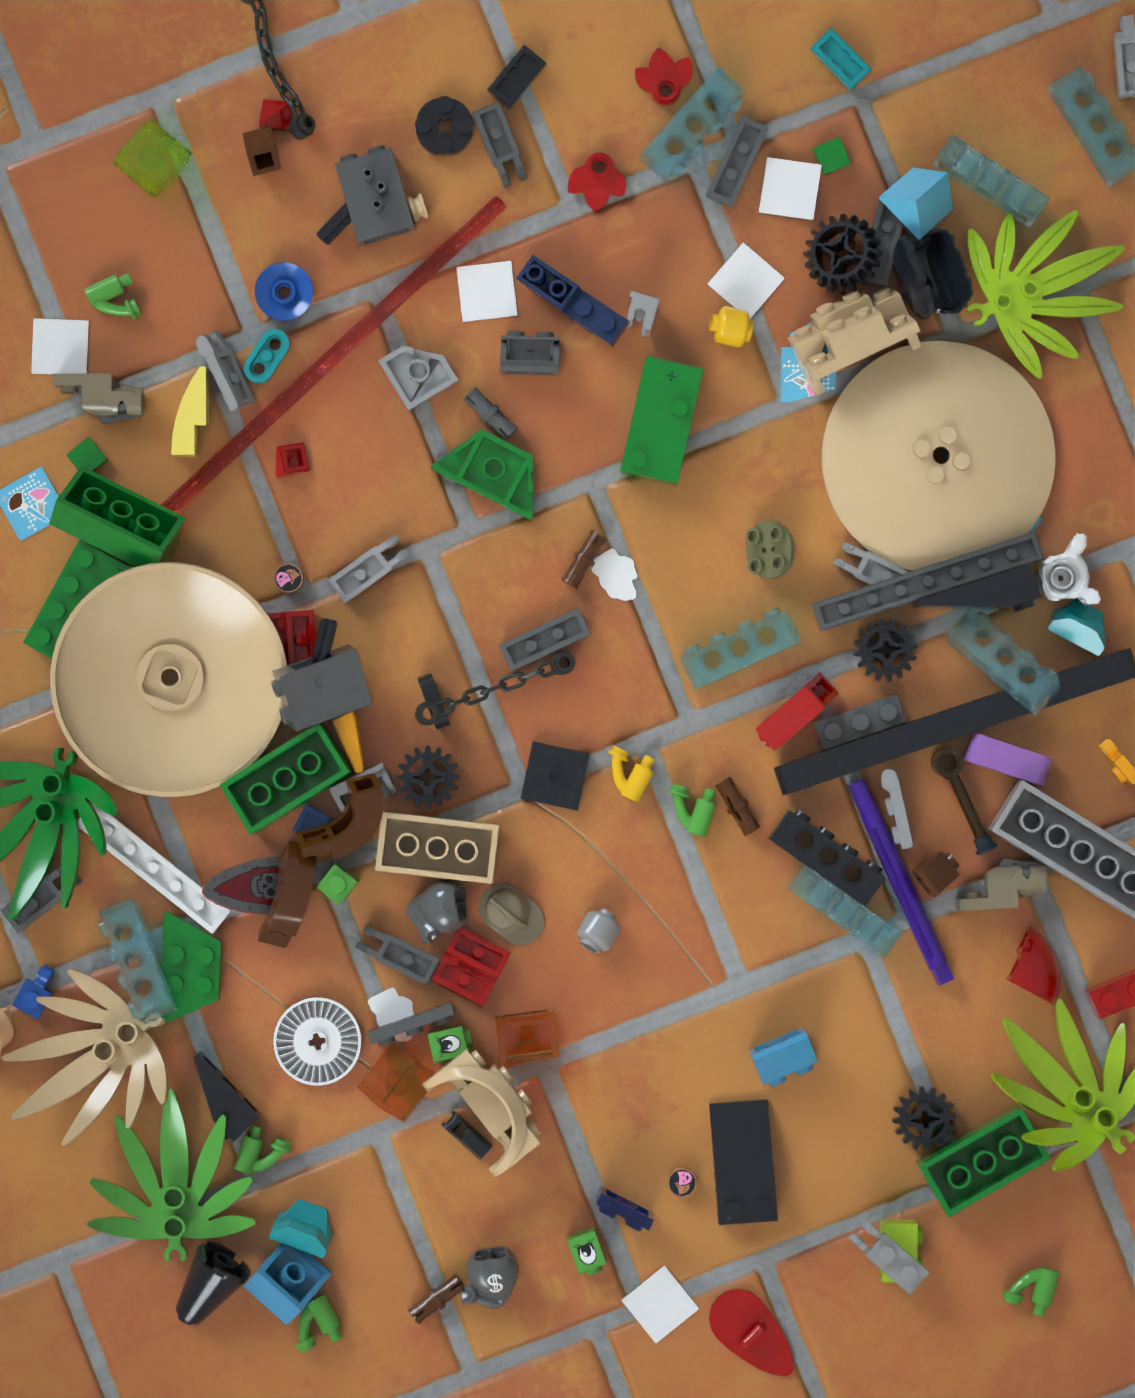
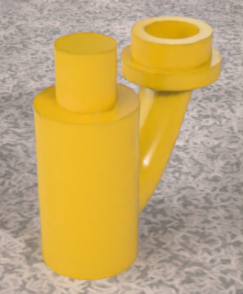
M613 746L612 750H609L608 753L612 755L614 783L621 792V795L639 803L654 774L651 768L655 759L645 754L641 764H635L627 780L624 776L622 761L628 762L629 759L627 757L629 753Z

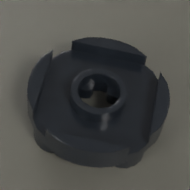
M441 96L427 102L420 109L415 121L418 141L432 155H457L469 145L472 139L474 127L469 110L463 103L448 96ZM449 120L451 122L449 127L452 131L449 134L445 131L441 134L438 133L439 121L446 122Z

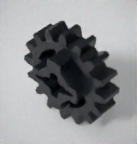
M883 618L879 619L878 627L872 622L868 623L870 631L860 630L859 634L863 639L854 641V644L860 647V651L853 653V656L861 657L857 667L866 666L867 669L864 675L869 676L872 672L875 673V681H879L882 675H885L887 682L892 681V674H895L899 679L902 678L901 670L910 671L912 668L908 661L916 660L917 658L911 654V650L917 648V644H910L909 642L914 634L905 635L906 625L903 624L896 628V620L894 619L889 622V625H885ZM889 631L898 635L903 643H896L892 640ZM877 632L875 644L872 647H866L870 637ZM883 642H886L887 647L898 648V650L888 654V659L885 658L884 654L872 653V651L881 648ZM904 653L900 664L893 668V660L898 654ZM874 657L880 662L882 669L873 666L868 658Z
M426 745L424 753H421L418 747L414 748L416 756L412 757L406 754L407 765L399 764L398 766L404 770L403 775L396 776V779L403 780L404 785L398 789L399 791L407 790L408 794L405 799L408 801L414 797L416 799V807H419L422 801L426 803L427 809H431L433 801L440 807L442 806L441 798L445 797L451 800L450 789L458 790L459 788L453 784V780L460 778V775L453 774V769L457 768L458 764H449L448 761L452 755L449 753L444 757L441 756L442 748L440 747L436 749L435 753L431 752L430 745ZM423 758L422 767L417 772H410L412 765ZM434 758L444 764L447 772H440L434 766ZM428 768L431 769L432 774L442 776V778L432 780L430 786L426 785L425 780L415 779L414 777L425 774ZM410 782H416L423 788V796L417 794L412 789ZM440 782H447L444 790L434 796V788Z
M919 1086L918 1093L916 1094L911 1089H908L909 1097L907 1099L902 1096L898 1098L902 1106L893 1107V1110L899 1113V1116L892 1118V1122L900 1125L895 1130V1133L897 1135L904 1133L902 1142L907 1144L912 1140V1147L916 1150L920 1144H923L926 1151H929L930 1143H934L938 1148L941 1147L939 1139L949 1140L950 1138L946 1134L947 1130H955L956 1128L950 1123V1120L957 1118L955 1113H949L948 1111L954 1106L953 1103L943 1102L946 1098L943 1092L935 1096L936 1089L934 1087H931L929 1092L925 1093L924 1087ZM928 1099L938 1103L942 1111H933L930 1108ZM916 1101V1107L912 1112L906 1113L908 1107ZM923 1111L929 1116H933L931 1119L926 1120V1125H923L919 1120H915L917 1117L922 1116ZM942 1124L939 1131L932 1135V1130L935 1126ZM906 1126L918 1128L920 1137L910 1133Z

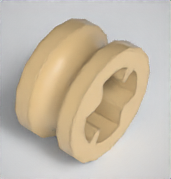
M419 193L416 198L407 197L414 221L418 222L420 217L428 219L422 194Z

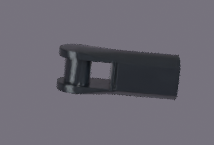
M453 1110L451 1113L453 1116L441 1125L474 1156L481 1160L493 1145ZM460 1124L467 1128L462 1136L455 1132Z

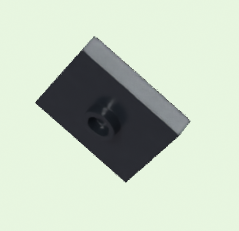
M532 742L521 799L578 811L590 754Z

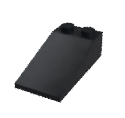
M1030 563L912 602L913 608L1007 609L1013 607L1014 611L1017 612L1035 606L1034 600L1041 598V594Z
M768 1100L709 1103L718 1224L778 1221Z

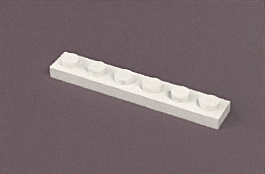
M91 804L101 820L107 850L206 930L214 934L232 910L218 906L206 899L202 894V886L113 815L107 814ZM80 818L78 820L79 828L88 834Z

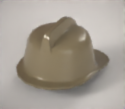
M497 884L491 886L483 893L479 905L481 917L490 928L513 944L526 945L534 942L541 935L544 929V916L541 909L517 888L509 884Z

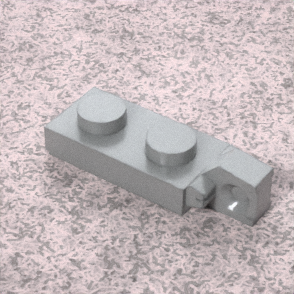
M1134 15L1121 16L1119 19L1120 32L1114 33L1113 40L1118 99L1135 97Z

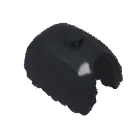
M932 230L914 243L910 242L907 235H903L896 242L893 251L896 278L902 294L912 312L922 320L930 318L935 313H959L968 306V302L973 296L972 281L970 277H967V268L964 266L965 261L958 248L955 247L956 243L953 234H950L948 230Z

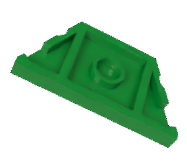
M480 429L445 457L432 464L431 470L530 521L533 517L534 456Z
M167 911L164 912L159 999V1017L166 1019L164 1024L219 1000L222 954L221 940Z

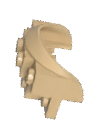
M885 288L873 294L874 298L867 295L863 290L860 292L858 290L851 291L845 294L840 301L819 306L816 309V313L810 315L811 324L794 331V335L788 338L801 371L815 396L825 392L820 380L821 378L901 340L907 339L912 351L921 347L917 333L921 331L917 321L908 314L901 294L895 289ZM884 320L889 321V325L886 326ZM825 343L829 351L827 354L821 353Z
M466 1048L454 1059H450L441 1066L440 1070L423 1082L422 1085L427 1092L447 1081L453 1082L456 1085V1088L459 1090L458 1093L491 1135L504 1146L505 1153L496 1163L488 1168L493 1176L497 1177L541 1143L538 1136L542 1133L532 1120L526 1122V1117L532 1113L529 1105L533 1102L523 1089L517 1091L511 1084L514 1078L503 1065L499 1068L495 1063L489 1069H485L483 1066L487 1063L477 1050L471 1052L469 1048ZM512 1126V1132L508 1133L506 1130Z

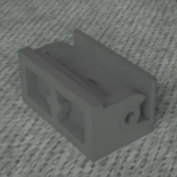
M508 331L507 336H501L500 374L559 376L560 337H554L552 332H537L536 337L525 336L523 331Z

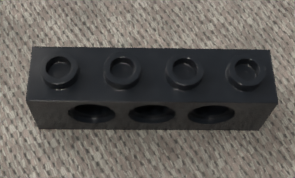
M796 809L794 813L787 810L768 839L866 907L886 879L880 874L883 869L869 859L866 864L856 857L859 852L847 843H844L842 847L832 840L835 835L823 826H820L818 830L808 823L811 818L799 809ZM807 830L812 835V842L809 846L800 847L797 844L796 836L800 831ZM827 847L833 848L836 853L835 860L830 864H824L820 859L821 851ZM851 864L857 865L860 870L859 877L854 881H848L844 875L845 868Z

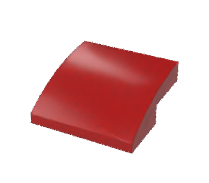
M314 610L267 613L281 639L287 666L312 657L316 640Z
M460 927L457 929L430 981L482 1008L511 953Z

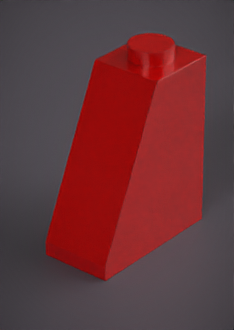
M821 672L817 673L755 729L760 740L774 751L777 750L823 711L839 693Z

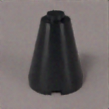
M208 1241L205 1246L201 1243L197 1248L176 1305L178 1318L187 1325L200 1324L249 1278L250 1270L243 1260L240 1264L233 1258L236 1254L229 1248L212 1241Z

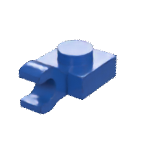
M44 965L39 970L35 982L26 979L12 1006L39 1019L46 1006L37 1002L36 998L52 996L53 992L46 987L55 969Z

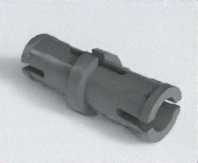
M477 387L471 390L463 399L464 402L477 412L481 417V421L484 424H489L504 441L517 430L518 427L504 416L500 411V407L489 401Z

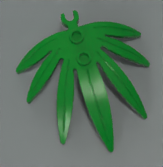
M55 748L53 752L54 768L32 762H0V779L26 780V782L0 788V808L18 803L29 796L33 797L1 830L0 862L20 844L35 821H37L16 883L8 915L9 921L15 920L21 914L42 884L53 861L60 839L62 824L61 909L68 907L76 885L80 862V832L76 809L100 855H106L107 853L104 829L91 803L110 815H118L119 810L111 795L101 785L86 777L70 773L71 766L75 765L78 760V755L75 751L69 752L68 759L65 761L63 758L64 748Z

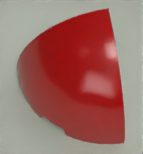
M1029 926L1016 950L1019 955L1006 980L1055 1005L1061 987L1059 961L1050 943L1038 931Z

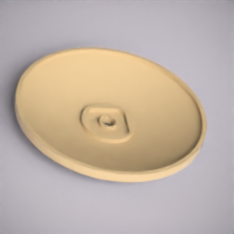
M950 341L920 342L921 347L913 351L909 345L885 353L863 368L848 383L834 404L826 423L822 441L821 468L826 493L836 516L851 537L864 549L907 571H914L1028 534L1041 515L1051 492L1056 463L1055 443L1051 424L1042 402L1026 379L1012 366L990 352L975 346ZM936 448L947 450L949 459L946 463L938 464L934 461L933 452Z
M180 562L150 563L127 569L106 579L92 589L71 612L63 625L53 652L50 670L51 697L56 718L67 741L77 755L100 776L115 785L144 795L157 797L189 796L219 787L220 784L255 762L266 749L281 721L279 709L283 707L280 697L277 698L271 685V681L275 680L272 671L287 666L281 639L271 618L261 604L238 583L218 572L198 565ZM166 669L175 670L179 676L177 682L171 685L164 683L161 678L162 672Z

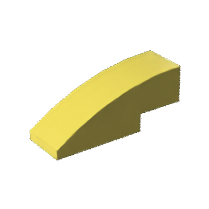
M199 367L182 397L172 434L171 455L173 457H198V428H209V369L207 367Z

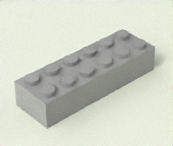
M1017 780L987 830L1135 920V849L1027 782Z

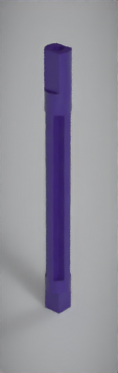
M864 778L847 785L860 812V818L937 985H943L953 980L954 977L947 964L946 956Z

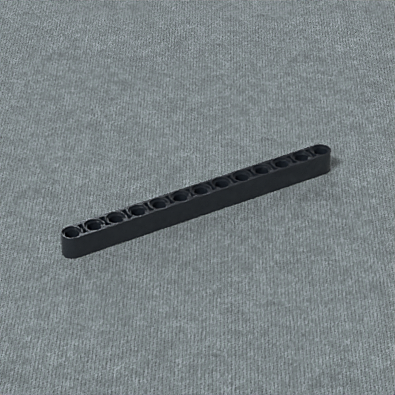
M1131 648L774 767L782 796L1135 678V659Z

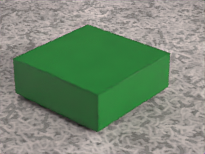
M840 137L812 149L818 164L822 165L821 172L823 176L851 165Z
M87 437L66 454L77 469L83 466L93 472L108 461L90 437Z

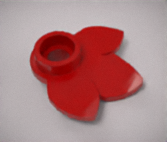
M657 48L650 58L649 68L640 67L635 69V79L642 90L652 93L653 99L658 104L669 106L679 99L681 88L690 82L693 70L692 62L689 57H686L674 63L673 59L663 49ZM663 87H669L672 93L669 96H664L660 90Z
M598 152L592 154L584 166L573 170L568 180L567 189L568 193L571 194L584 192V197L589 207L593 211H598L606 205L610 194L618 197L624 196L626 182L624 176L614 169L612 158L605 153ZM597 163H602L605 166V170L598 173L594 170V166Z

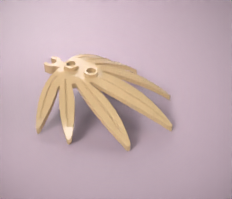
M68 969L67 973L89 997L107 1008V1010L83 1001L68 998L37 997L36 1001L69 1017L101 1023L102 1028L53 1036L31 1043L2 1056L3 1061H34L68 1055L93 1046L92 1050L64 1067L35 1091L11 1115L12 1120L31 1116L67 1100L86 1088L111 1067V1070L99 1083L75 1118L61 1142L63 1146L74 1141L100 1116L121 1085L129 1065L132 1068L127 1089L126 1128L133 1126L143 1103L146 1088V1065L152 1089L159 1103L166 1104L168 1098L166 1064L158 1045L147 1032L151 1027H160L166 1021L164 1017H159L155 1021L151 1019V1013L157 1009V1006L153 1004L146 1006L142 1012V1017L138 1019L131 1007L114 990L99 980L72 969Z

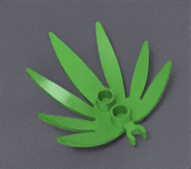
M168 1089V1098L163 1107L160 1132L162 1188L159 1185L152 1161L142 1142L132 1128H126V1121L121 1116H116L114 1121L122 1149L134 1176L151 1201L152 1206H148L138 1196L117 1184L92 1178L89 1184L100 1195L119 1209L140 1218L141 1221L128 1217L112 1216L90 1220L87 1226L103 1233L125 1238H169V1246L164 1251V1259L168 1262L171 1260L172 1250H178L181 1253V1261L186 1260L187 1249L182 1244V1238L207 1239L223 1237L238 1233L255 1225L256 1220L254 1218L242 1215H227L212 1220L209 1219L232 1205L247 1190L253 1181L251 1176L230 1183L215 1193L203 1206L199 1204L213 1178L222 1153L226 1132V1115H221L211 1130L200 1153L191 1187H188L189 1149L185 1122L174 1089Z

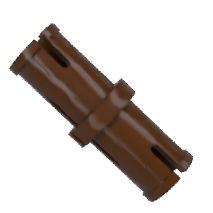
M594 530L590 531L580 551L575 552L573 563L561 579L568 584L572 576L576 574L570 585L575 589H578L589 567L593 568L595 557L608 540L601 535L596 544L593 545L598 535Z
M731 777L715 785V788H717L728 807V814L733 815L744 836L761 827L747 805L749 804L746 798L743 799Z
M454 1274L437 1289H430L428 1291L429 1295L413 1307H410L408 1311L412 1317L416 1318L415 1321L420 1324L436 1310L444 1309L449 1300L461 1291H464L465 1285Z

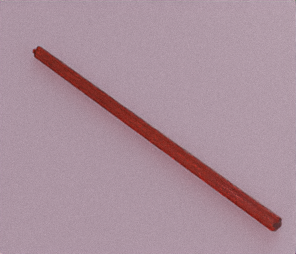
M493 197L161 505L176 513L501 214L506 208L505 203L499 197Z

